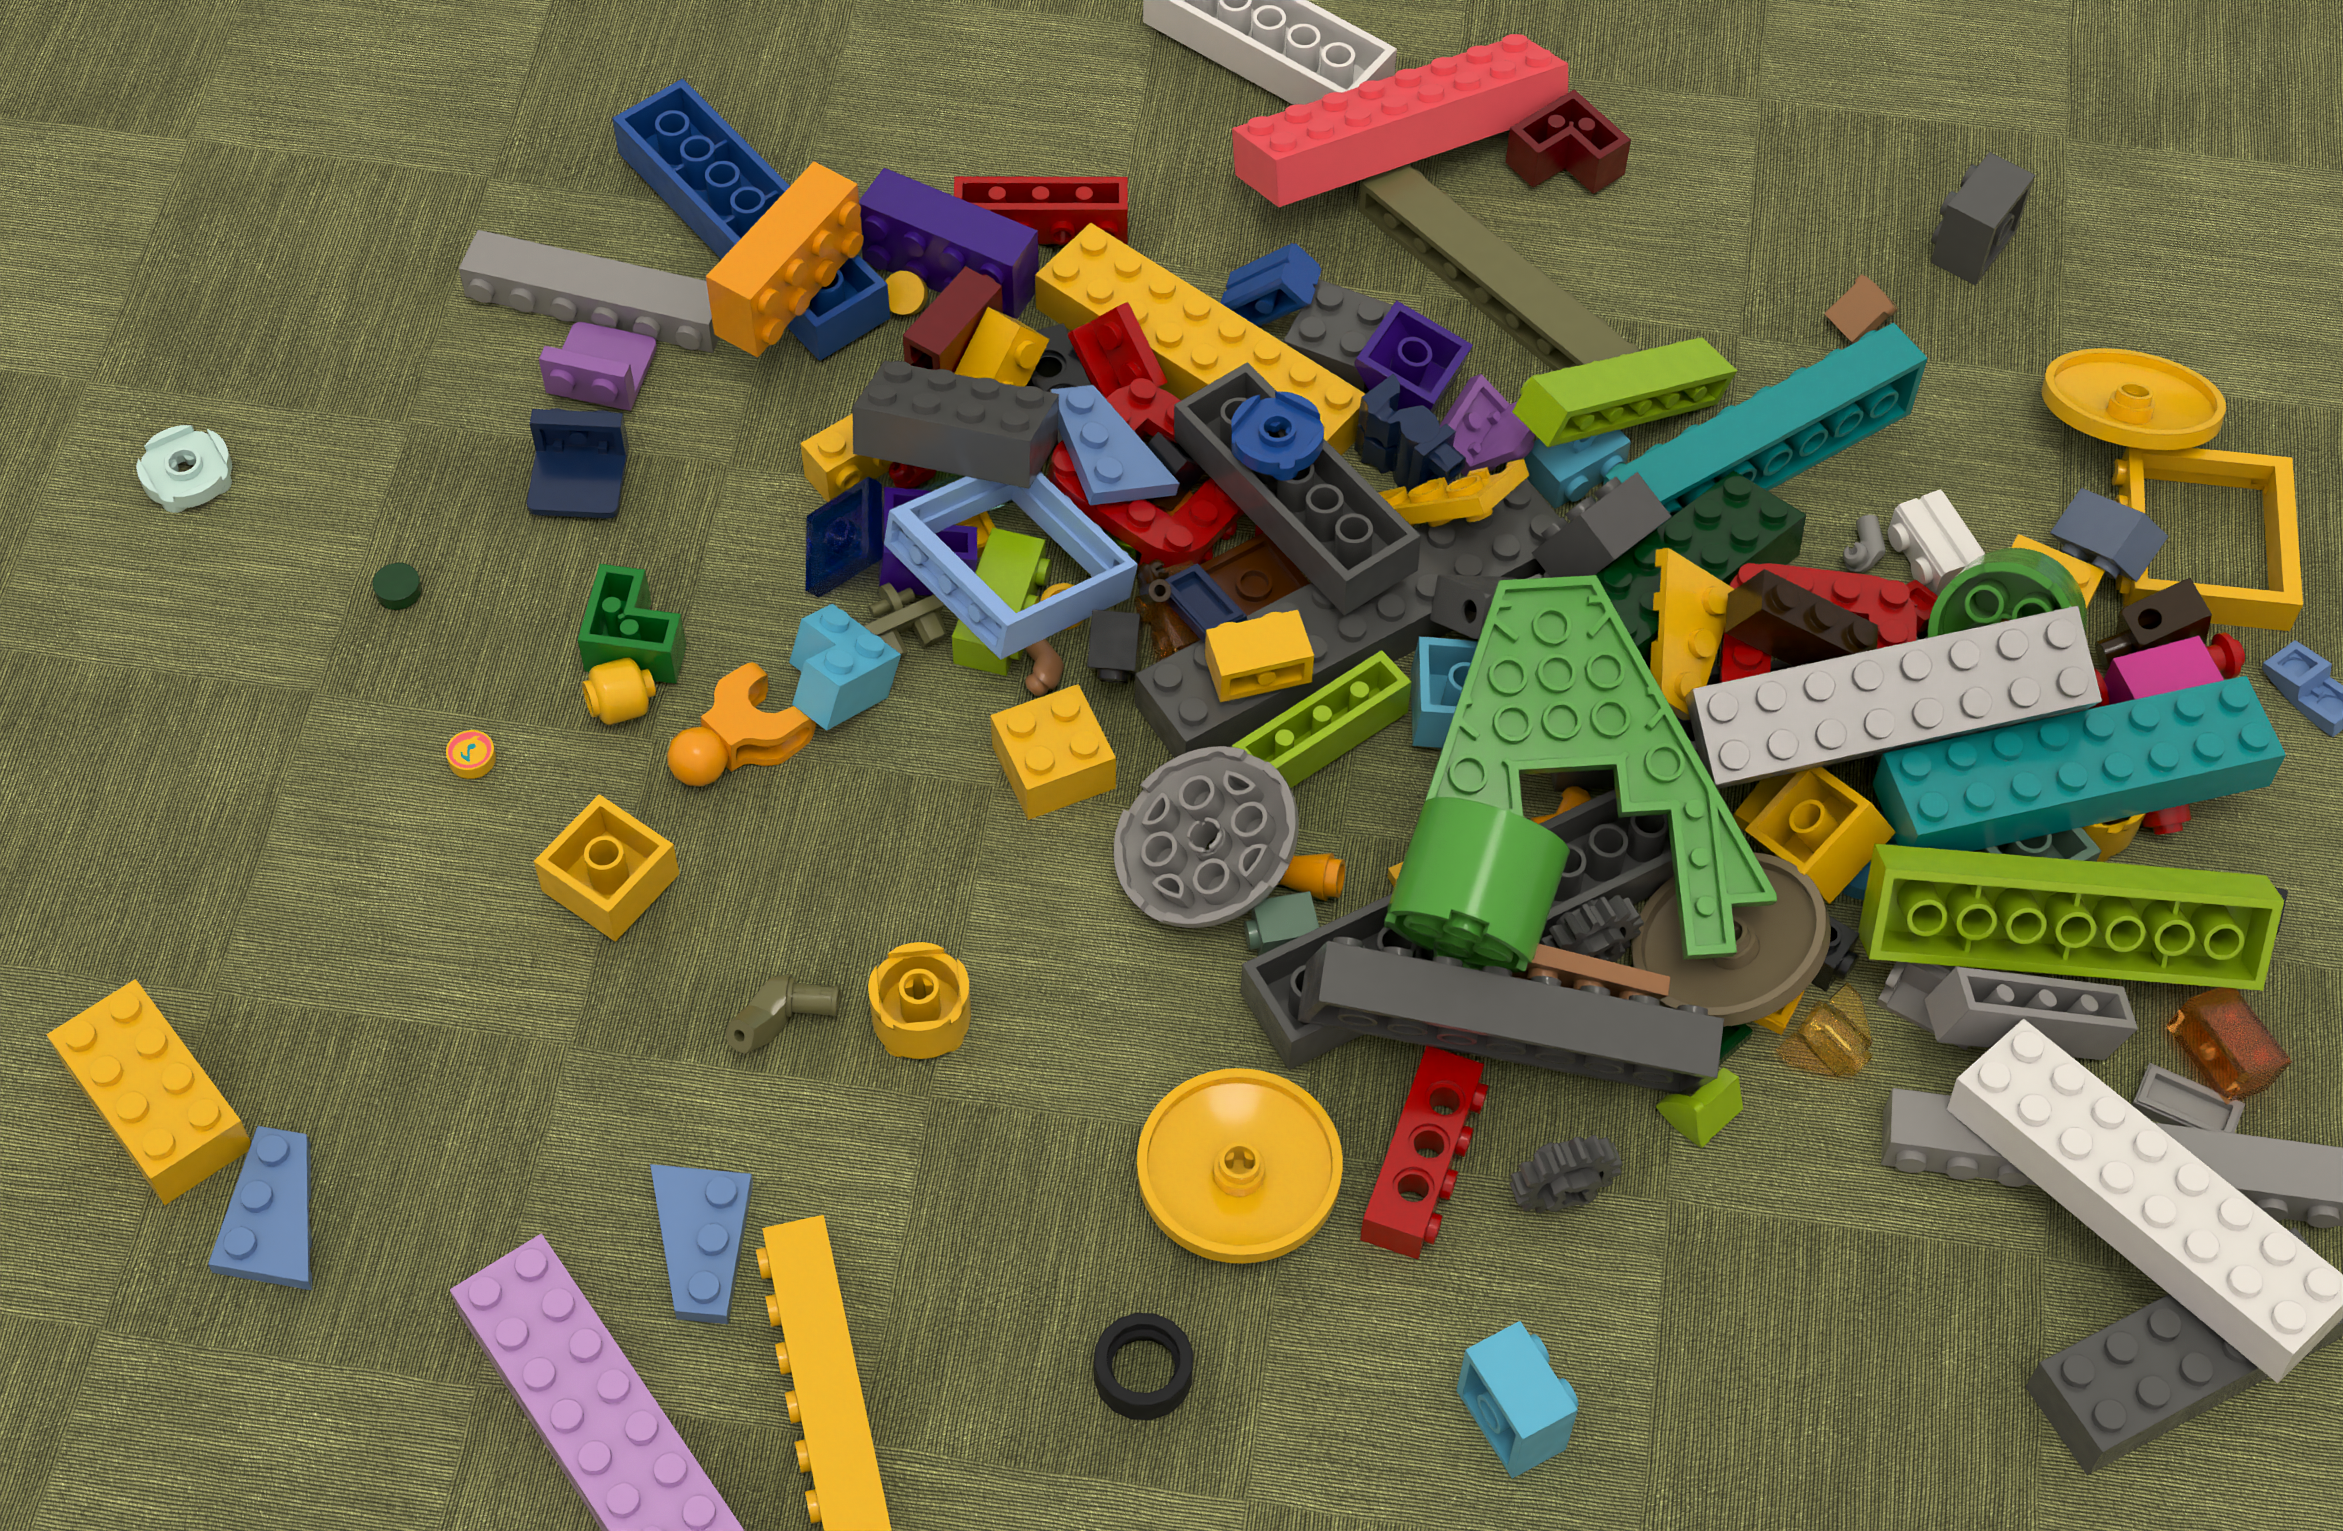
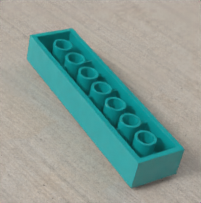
M1894 322L1878 331L1871 330L1864 334L1858 342L1844 349L1838 348L1831 351L1822 361L1808 368L1801 367L1797 369L1788 379L1773 387L1765 386L1761 388L1752 398L1741 404L1725 407L1716 417L1701 425L1694 424L1689 426L1680 436L1665 444L1653 445L1639 458L1627 464L1620 463L1614 466L1605 475L1603 485L1615 476L1623 483L1638 472L1671 516H1674L1733 470L1769 491L1910 415L1928 358Z
M2242 676L1883 753L1872 785L1888 823L1896 831L1894 837L1898 846L1975 851L2268 787L2279 770L2286 753L2248 677Z

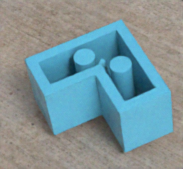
M830 604L801 619L789 661L790 664L801 671L792 705L825 730H829L888 698L901 654L885 643L879 636L873 634L851 618L845 611L839 609L834 604Z

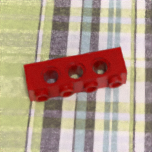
M1426 1046L1363 1217L1361 1241L1419 1260L1425 1242L1434 1245L1443 1219V1215L1435 1212L1440 1198L1450 1201L1459 1171L1451 1169L1456 1155L1466 1156L1474 1128L1466 1126L1471 1112L1481 1113L1488 1093L1489 1085L1481 1083L1484 1069L1483 1063ZM1435 1106H1446L1453 1110L1454 1113L1443 1115L1437 1113L1432 1108ZM1428 1148L1434 1150L1439 1156L1426 1158L1419 1155L1416 1151ZM1409 1191L1421 1195L1423 1200L1410 1202L1405 1200L1400 1194Z

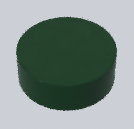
M405 563L388 564L378 570L373 578V589L376 598L382 606L388 609L400 610L413 605L422 593V585L417 571Z

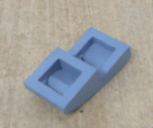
M2294 640L2263 662L2262 670L2296 709L2321 730L2334 737L2343 730V685L2330 677L2332 663Z

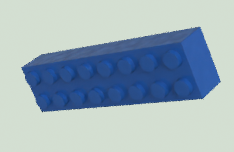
M683 78L612 118L618 153L720 259L736 245L790 187ZM857 254L854 258H849L838 269L830 285L822 287L811 299L806 311L800 316L796 315L786 327L821 361L890 319L888 284Z

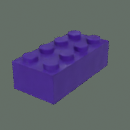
M886 168L882 169L859 200V205L861 206V228L864 237L862 257L865 262H868L873 267L880 270L885 269L892 273L898 271L912 272L920 276L928 288L941 293L966 266L979 274L990 276L998 284L1002 285L1003 314L1014 319L1019 318L1035 295V274L1039 271L1038 230Z

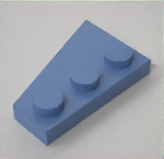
M1094 385L1051 389V393L1059 394L1058 429L1089 505L1176 495L1180 483Z
M257 1126L208 1263L212 1273L312 1290V1272L310 1270L312 1230L310 1228L309 1200L311 1199V1146L307 1134Z
M650 1164L676 1319L729 1324L753 1187L752 1174Z

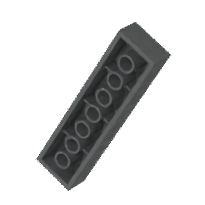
M1335 937L1333 942L1327 941L1306 962L1297 1021L1674 1094L1688 1095L1717 1079L1724 1018L1709 1016L1708 1009L1701 1006L1679 1005L1677 1009L1659 1006L1658 999L1644 995H1632L1627 1000L1610 996L1611 991L1609 989L1599 986L1586 985L1581 986L1580 990L1561 987V980L1548 976H1533L1531 980L1512 977L1511 970L1497 966L1482 967L1481 971L1462 967L1463 962L1452 957L1437 956L1433 957L1432 961L1413 958L1411 950L1401 947H1384L1383 951L1363 948L1364 943L1361 940L1350 937Z

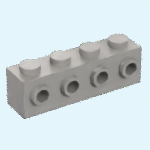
M1955 967L1924 999L1936 1040L1941 1043L1991 1048L2022 1019H2025L2071 1057L2105 1060L2138 1030L2123 986Z

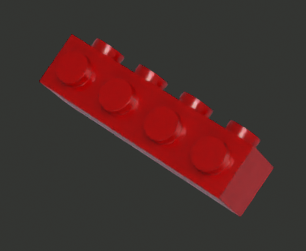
M954 176L953 196L1038 230V244L1067 245L1090 223L1124 244H1128V177Z

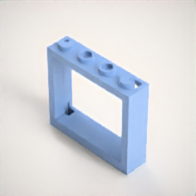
M1039 471L1029 489L968 476L889 510L884 545L1000 660L1091 617L1092 610L1103 611L1130 598L1138 566L1126 551H1123L1103 532L1098 524L1088 518L1041 471ZM1012 499L1079 563L1092 578L1015 613L935 533Z

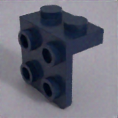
M560 408L550 410L532 409L530 428L536 453L527 497L528 511L533 515L615 517L619 512L629 451L623 413H613L604 410L595 412L569 411Z

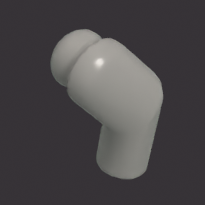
M1865 515L1856 521L1860 542H1855V546L1852 549L1847 545L1843 551L1845 565L1852 572H1867L1886 553L1879 520L1875 515Z

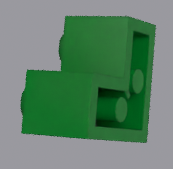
M599 564L577 640L584 671L589 672L596 665L622 658H631L638 664L640 670L649 669L653 681L677 684L687 646L682 617L680 613L649 610L652 601L645 569Z

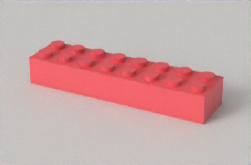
M1510 34L1503 37L1502 41L1486 46H1473L1467 52L1453 57L1436 58L1432 60L1431 64L1416 69H1402L1397 71L1394 76L1379 81H1365L1359 87L1342 93H1328L1322 99L1305 105H1291L1285 111L1268 117H1254L1248 123L1232 128L1235 175L1277 207H1282L1508 131L1510 127L1568 93V63L1552 54L1549 50L1527 39L1526 36Z

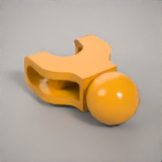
M754 662L747 663L718 681L714 692V705L701 716V727H691L680 731L671 740L667 752V763L674 777L689 786H705L715 782L724 772L725 766L732 772L745 764L772 766L785 762L812 740L816 722L795 706L778 713H765L756 709L757 705L766 699L768 674L758 664Z

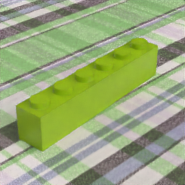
M1703 337L1683 342L1678 341L1670 345L1649 348L1644 351L1622 354L1618 357L1533 375L1521 387V396L1512 412L1547 447H1552L1717 405L1738 370Z

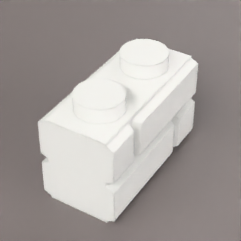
M1941 489L1923 495L1919 500L1915 498L1901 503L1894 510L1888 528L1889 541L1897 552L1903 551L1911 563V573L1914 580L1916 579L1937 596L1968 564L1985 554Z

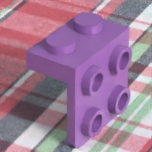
M577 322L572 325L562 349L544 346L539 357L545 391L549 394L631 411L657 350L656 340L647 335Z
M1482 374L1471 377L1440 424V427L1448 424L1456 431L1453 447L1466 457L1465 467L1461 471L1465 477L1472 470L1488 467V470L1492 471L1499 464L1523 459L1533 449L1534 442L1532 440L1536 436L1512 412L1517 402L1509 404Z

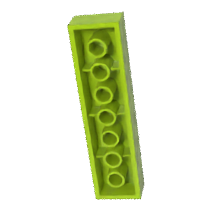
M1874 844L1858 933L1868 958L1872 960L2263 991L2284 900L2267 875Z

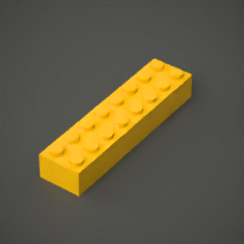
M1092 223L1087 225L1035 274L1036 309L1059 324L1064 323L1065 327L1070 331L1091 322L1121 304L1129 302L1168 383L1160 386V388L1178 399H1185L1248 362L1277 392H1291L1300 395L1317 407L1320 413V421L1324 426V439L1341 456L1355 442L1357 425L1359 424L1361 397L1365 395L1364 392Z

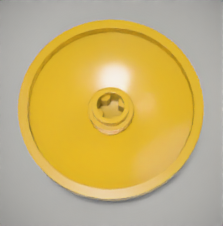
M2095 348L2064 354L2053 360L2047 367L2041 390L2043 400L2051 412L2071 427L2107 442L2140 449L2179 450L2202 445L2219 433L2226 412V402L2222 393L2213 383L2199 373L2159 356L2124 349Z
M1245 1068L1221 1069L1207 1072L1185 1081L1169 1092L1156 1105L1149 1115L1139 1139L1137 1179L1141 1197L1150 1216L1158 1227L1178 1245L1211 1260L1239 1264L1257 1263L1283 1256L1297 1249L1312 1238L1324 1225L1336 1204L1340 1192L1343 1156L1339 1136L1333 1122L1319 1102L1308 1092L1288 1079L1269 1072Z

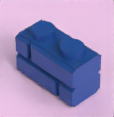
M1291 243L1231 271L1226 284L1227 290L1224 291L1220 303L1254 325L1262 327V324H1268L1310 305L1315 292L1314 285H1317L1322 269L1296 243Z

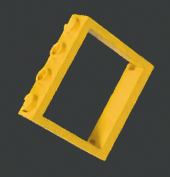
M2127 446L2122 459H2115L2114 461L2115 473L2112 478V485L2118 486L2119 495L2116 496L2115 501L2145 513L2144 478L2262 490L2269 590L2194 583L2212 614L2210 622L2212 624L2290 631L2303 607L2293 458L2200 448L2149 450ZM2147 567L2137 582L2118 575L2116 590H2119V593H2123L2124 608L2180 581L2148 578Z

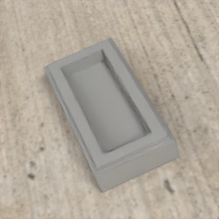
M2149 1062L2131 1105L2147 1118L2162 1124L2235 1133L2245 1103Z

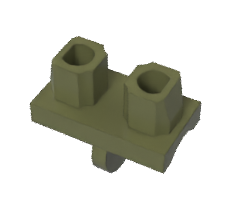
M889 582L879 586L881 600L869 605L868 609L873 618L885 613L888 615L864 625V627L901 654L900 660L908 653L900 636L901 633L913 629L922 648H928L945 639L947 632L940 615L945 604L935 595L903 608V605L916 600L911 588L897 593Z

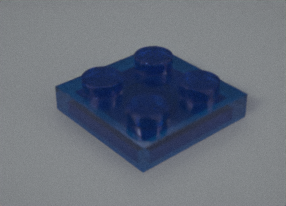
M868 476L807 515L805 591L820 598L882 559V484Z

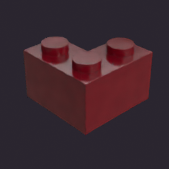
M1574 89L1510 127L1505 163L1533 188L1566 169L1594 194L1625 175L1631 139Z

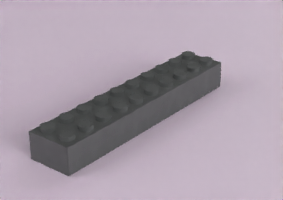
M1526 478L1492 508L1493 513L1485 519L1467 522L1466 518H1457L1436 527H1430L1426 523L1416 528L1415 530L1421 535L1418 571L1345 616L1313 583L1248 615L1247 621L1261 618L1271 612L1299 611L1314 653L1311 683L1220 703L1205 659V644L1202 640H1199L1135 674V706L1174 758L1201 748L1232 747L1239 740L1382 650L1395 662L1416 650L1419 636L1440 638L1453 631V629L1430 620L1438 574L1514 577L1516 579H1527L1537 574L1544 575L1546 571L1533 556L1532 552L1546 541L1541 533L1558 521L1560 517ZM1469 600L1465 607L1473 612H1477L1475 603Z
M1613 789L1540 823L1539 825L1561 838L1570 851L1541 939L1552 935L1549 929L1557 925V920L1564 913L1573 912L1590 900H1599L1601 897H1605L1609 901L1614 896L1620 895L1622 899L1629 897L1634 905L1652 896L1667 880L1673 877L1674 871L1667 814L1618 817L1616 791ZM1392 893L1242 964L1240 993L1288 1070L1364 1035L1363 1033L1297 1021L1306 962L1327 941L1333 942L1335 937H1350L1361 940L1364 943L1363 948L1383 951L1384 947H1401L1411 950L1413 958L1432 961L1434 950L1429 951L1400 936L1391 928H1385L1384 920Z

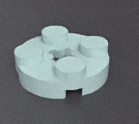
M191 425L175 426L154 435L144 446L146 453L143 455L141 462L138 458L136 465L138 477L145 493L153 501L162 504L166 511L179 513L186 508L204 504L217 495L225 493L231 487V457L225 442L214 431L207 429V434L202 431H194ZM186 461L189 466L194 465L187 471L177 472L179 471L178 464Z

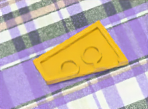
M1670 548L1657 549L1655 567L1661 568L1660 592L1654 593L1653 611L1659 612L1658 639L1651 642L1650 671L1676 717L1683 721L1690 720L1685 697L1692 689L1707 686L1726 626L1728 593L1733 591L1734 588Z

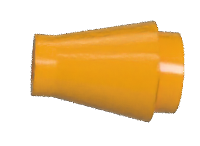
M1333 853L1293 856L1287 872L1278 885H1283L1299 892L1310 891L1311 896L1327 901L1329 897L1339 898L1345 881L1344 859H1336Z

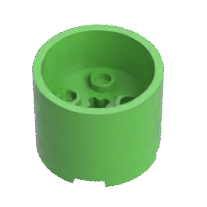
M2025 548L1999 549L1984 554L1972 561L1942 590L1930 614L1928 638L2000 623L2004 618L2013 620L2074 606L2079 607L2084 631H2086V604L2082 591L2074 577L2052 557Z
M1437 797L1428 799L1423 804L1390 898L1385 922L1393 931L1412 943L1429 951L1433 950L1434 946L1449 954L1465 957V962L1468 965L1480 968L1497 966L1509 969L1512 973L1525 972L1527 964L1531 963L1535 957L1570 853L1569 848L1561 838L1550 830L1513 812L1461 798Z

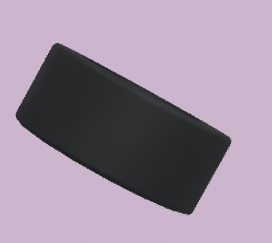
M1133 1313L1118 1318L1103 1331L1095 1346L1094 1382L1100 1398L1113 1412L1131 1420H1153L1170 1414L1184 1402L1192 1386L1193 1350L1187 1335L1174 1321L1156 1313ZM1135 1341H1153L1166 1347L1171 1352L1175 1362L1174 1374L1170 1382L1162 1389L1150 1393L1133 1392L1122 1387L1115 1379L1112 1364L1117 1351L1124 1345Z

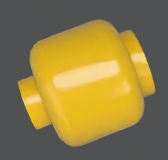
M622 658L596 665L589 671L588 680L582 682L584 699L591 717L599 716L601 721L607 725L617 724L645 715L649 708L648 698L656 696L654 681L649 669L640 670L638 664L631 658Z

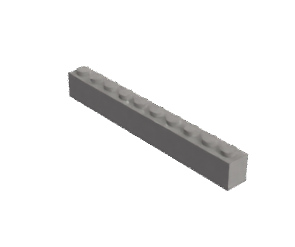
M1892 1088L1883 1110L1881 1165L1896 1166L1898 1170L1907 1173H1918L1924 1170L1947 1173L1948 1176L1959 1180H1968L1975 1177L1998 1180L2001 1184L2011 1187H2019L2026 1184L2037 1185L1947 1110L1951 1095ZM2155 1123L2274 1220L2290 1219L2305 1221L2317 1228L2343 1226L2342 1147Z

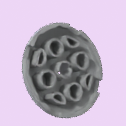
M1226 746L1193 750L1166 762L1140 784L1143 790L1135 799L1129 811L1124 809L1120 816L1114 838L1113 854L1115 869L1121 886L1129 898L1144 913L1162 923L1184 928H1205L1224 924L1258 906L1277 887L1287 872L1296 850L1299 834L1297 804L1292 790L1284 777L1268 761L1265 762L1260 758L1250 755L1244 749ZM1214 838H1216L1214 842L1209 845V850H1206L1205 848L1208 845V843Z

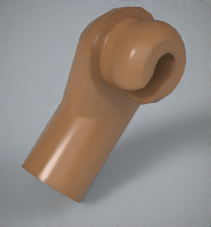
M1046 638L1024 648L1035 662L1032 668L1033 673L1026 677L1025 685L1038 697L1044 696L1049 689L1054 690L1059 684L1064 671L1061 657Z

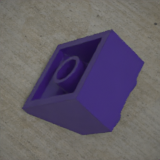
M1396 300L1357 356L1354 365L1369 391L1394 373L1400 382L1397 410L1423 405L1434 413L1458 378L1473 344Z

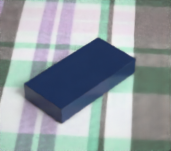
M1198 563L1165 579L1171 587V595L1166 602L1204 644L1207 629L1215 628L1226 622L1239 623L1247 621V615Z

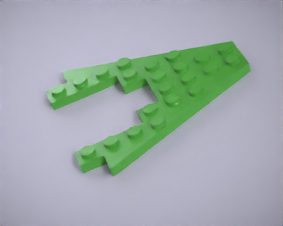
M1596 575L1499 580L1425 801L1437 797L1461 798L1492 805L1523 817L1520 774L1613 769L1618 817L1667 814L1683 960L1733 957L1737 953L1732 908L1774 905L1777 902V894ZM1384 920L1385 928H1390ZM1434 946L1433 948L1434 957L1445 956L1456 958L1463 962L1462 967L1480 971L1482 970V968L1475 967L1466 964L1465 957H1459L1449 954L1447 952L1440 950L1436 946Z

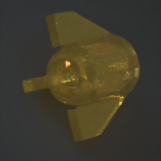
M1846 982L1829 998V1002L1835 1009H1832L1820 1000L1812 1006L1810 1014L1797 1029L1804 1037V1040L1793 1032L1776 1048L1775 1051L1789 1065L1839 1077L1845 1072L1850 1076H1854L1870 1061L1873 1055L1868 1049L1873 1039L1862 996Z

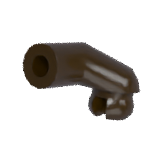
M1154 559L1149 564L1143 562L1136 571L1140 598L1147 605L1164 602L1171 595V587L1165 581V579L1169 578V571H1164L1162 566L1165 564L1159 559Z

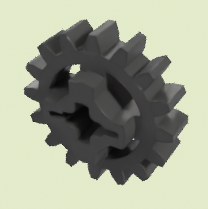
M1616 895L1609 901L1605 897H1601L1599 900H1590L1573 912L1564 913L1557 920V925L1549 929L1552 935L1542 938L1540 943L1616 962L1626 952L1625 949L1632 945L1629 939L1641 934L1639 927L1644 925V922L1629 897L1622 899L1620 895Z
M1591 1135L1584 1140L1582 1137L1576 1136L1566 1142L1555 1144L1550 1142L1536 1150L1534 1154L1535 1160L1519 1164L1521 1171L1511 1174L1513 1182L1510 1183L1518 1206H1522L1524 1211L1527 1212L1535 1208L1536 1213H1542L1546 1209L1550 1212H1557L1562 1208L1570 1206H1584L1596 1199L1598 1188L1611 1186L1613 1184L1611 1178L1621 1175L1620 1167L1623 1166L1614 1142L1611 1143L1608 1137L1598 1140L1596 1135Z

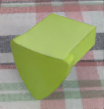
M1723 1067L1718 1071L1717 1079L1702 1086L1691 1097L1682 1094H1670L1657 1103L1656 1108L1676 1130L1698 1147L1703 1148L1710 1142L1713 1136L1743 1110L1739 1076Z

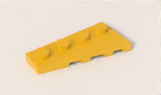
M1524 459L1508 462L1507 468L1504 471L1494 475H1490L1488 467L1469 471L1467 477L1458 479L1447 485L1445 477L1429 480L1427 483L1413 488L1409 493L1405 486L1378 493L1411 526L1428 522L1430 527H1436L1457 518H1466L1467 522H1475L1490 516L1493 513L1492 508L1529 476Z

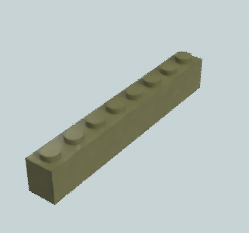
M1407 164L1368 177L1361 182L1358 209L1360 213L1553 371L1640 351L1635 344L1627 342L1611 329L1603 318L1595 316L1580 304L1572 293L1564 291L1549 279L1541 268L1533 266L1518 254L1510 243L1502 241L1487 229L1479 218L1471 216L1456 204L1448 193L1440 191L1425 179L1418 169Z

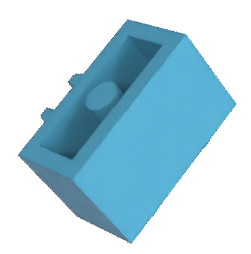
M1620 429L1552 447H1547L1538 439L1534 441V447L1530 453L1524 457L1529 473L1527 479L1554 509L1568 501H1578L1591 488L1603 482L1605 475L1614 466L1620 463L1627 464L1631 441Z

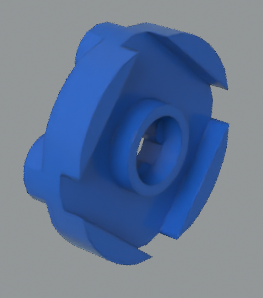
M1275 392V398L1260 400L1259 394L1244 401L1232 417L1231 452L1233 456L1250 469L1272 475L1277 480L1288 481L1296 477L1298 471L1310 466L1319 457L1323 449L1324 426L1320 421V413L1312 402L1300 395L1291 392ZM1280 429L1286 430L1285 437L1281 438L1271 437L1267 432L1276 433Z

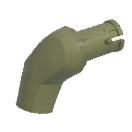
M791 974L770 978L746 1007L728 1023L725 1032L729 1046L741 1053L747 1054L772 1042L785 1027L789 1017H793L794 1012L837 1017L840 1007V985L797 983L796 978H793Z

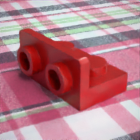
M1129 302L1121 304L1091 322L1068 332V337L1091 384L1098 389L1105 399L1117 389L1130 385L1137 378L1148 379L1156 387L1168 383Z

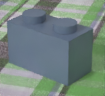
M2084 488L2078 491L2050 532L2064 545L2060 550L2061 552L2084 562H2091V565L2105 571L2103 575L2115 580L2118 575H2121L2135 582L2139 580L2168 538V535L2145 513Z

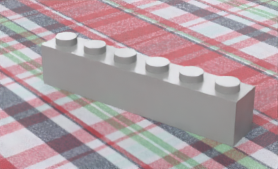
M477 230L459 267L465 297L473 298L482 303L490 302L512 307L522 312H534L556 317L562 321L585 322L647 335L655 340L680 345L689 350L697 349L713 353L720 338L714 335L707 282L705 280L482 230Z

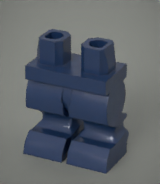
M1394 373L1361 397L1359 424L1357 425L1354 450L1361 457V463L1372 464L1377 467L1381 474L1393 472L1394 482L1398 487L1405 486L1408 493L1413 488L1427 483L1429 480L1445 477L1447 485L1456 481L1454 478L1463 470L1466 457L1453 447L1456 431L1448 424L1440 427L1435 414L1423 405L1397 410L1400 382Z

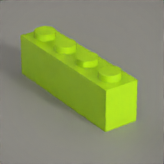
M1381 650L1239 740L1232 747L1244 749L1248 754L1265 762L1268 761L1279 771L1290 788H1292L1408 713L1412 681Z

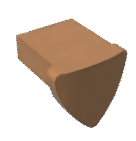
M1863 274L1859 275L1854 280L1856 283L1824 313L1853 344L1858 342L1867 332L1875 330L1888 317L1891 318L1898 311L1896 304L1872 280Z

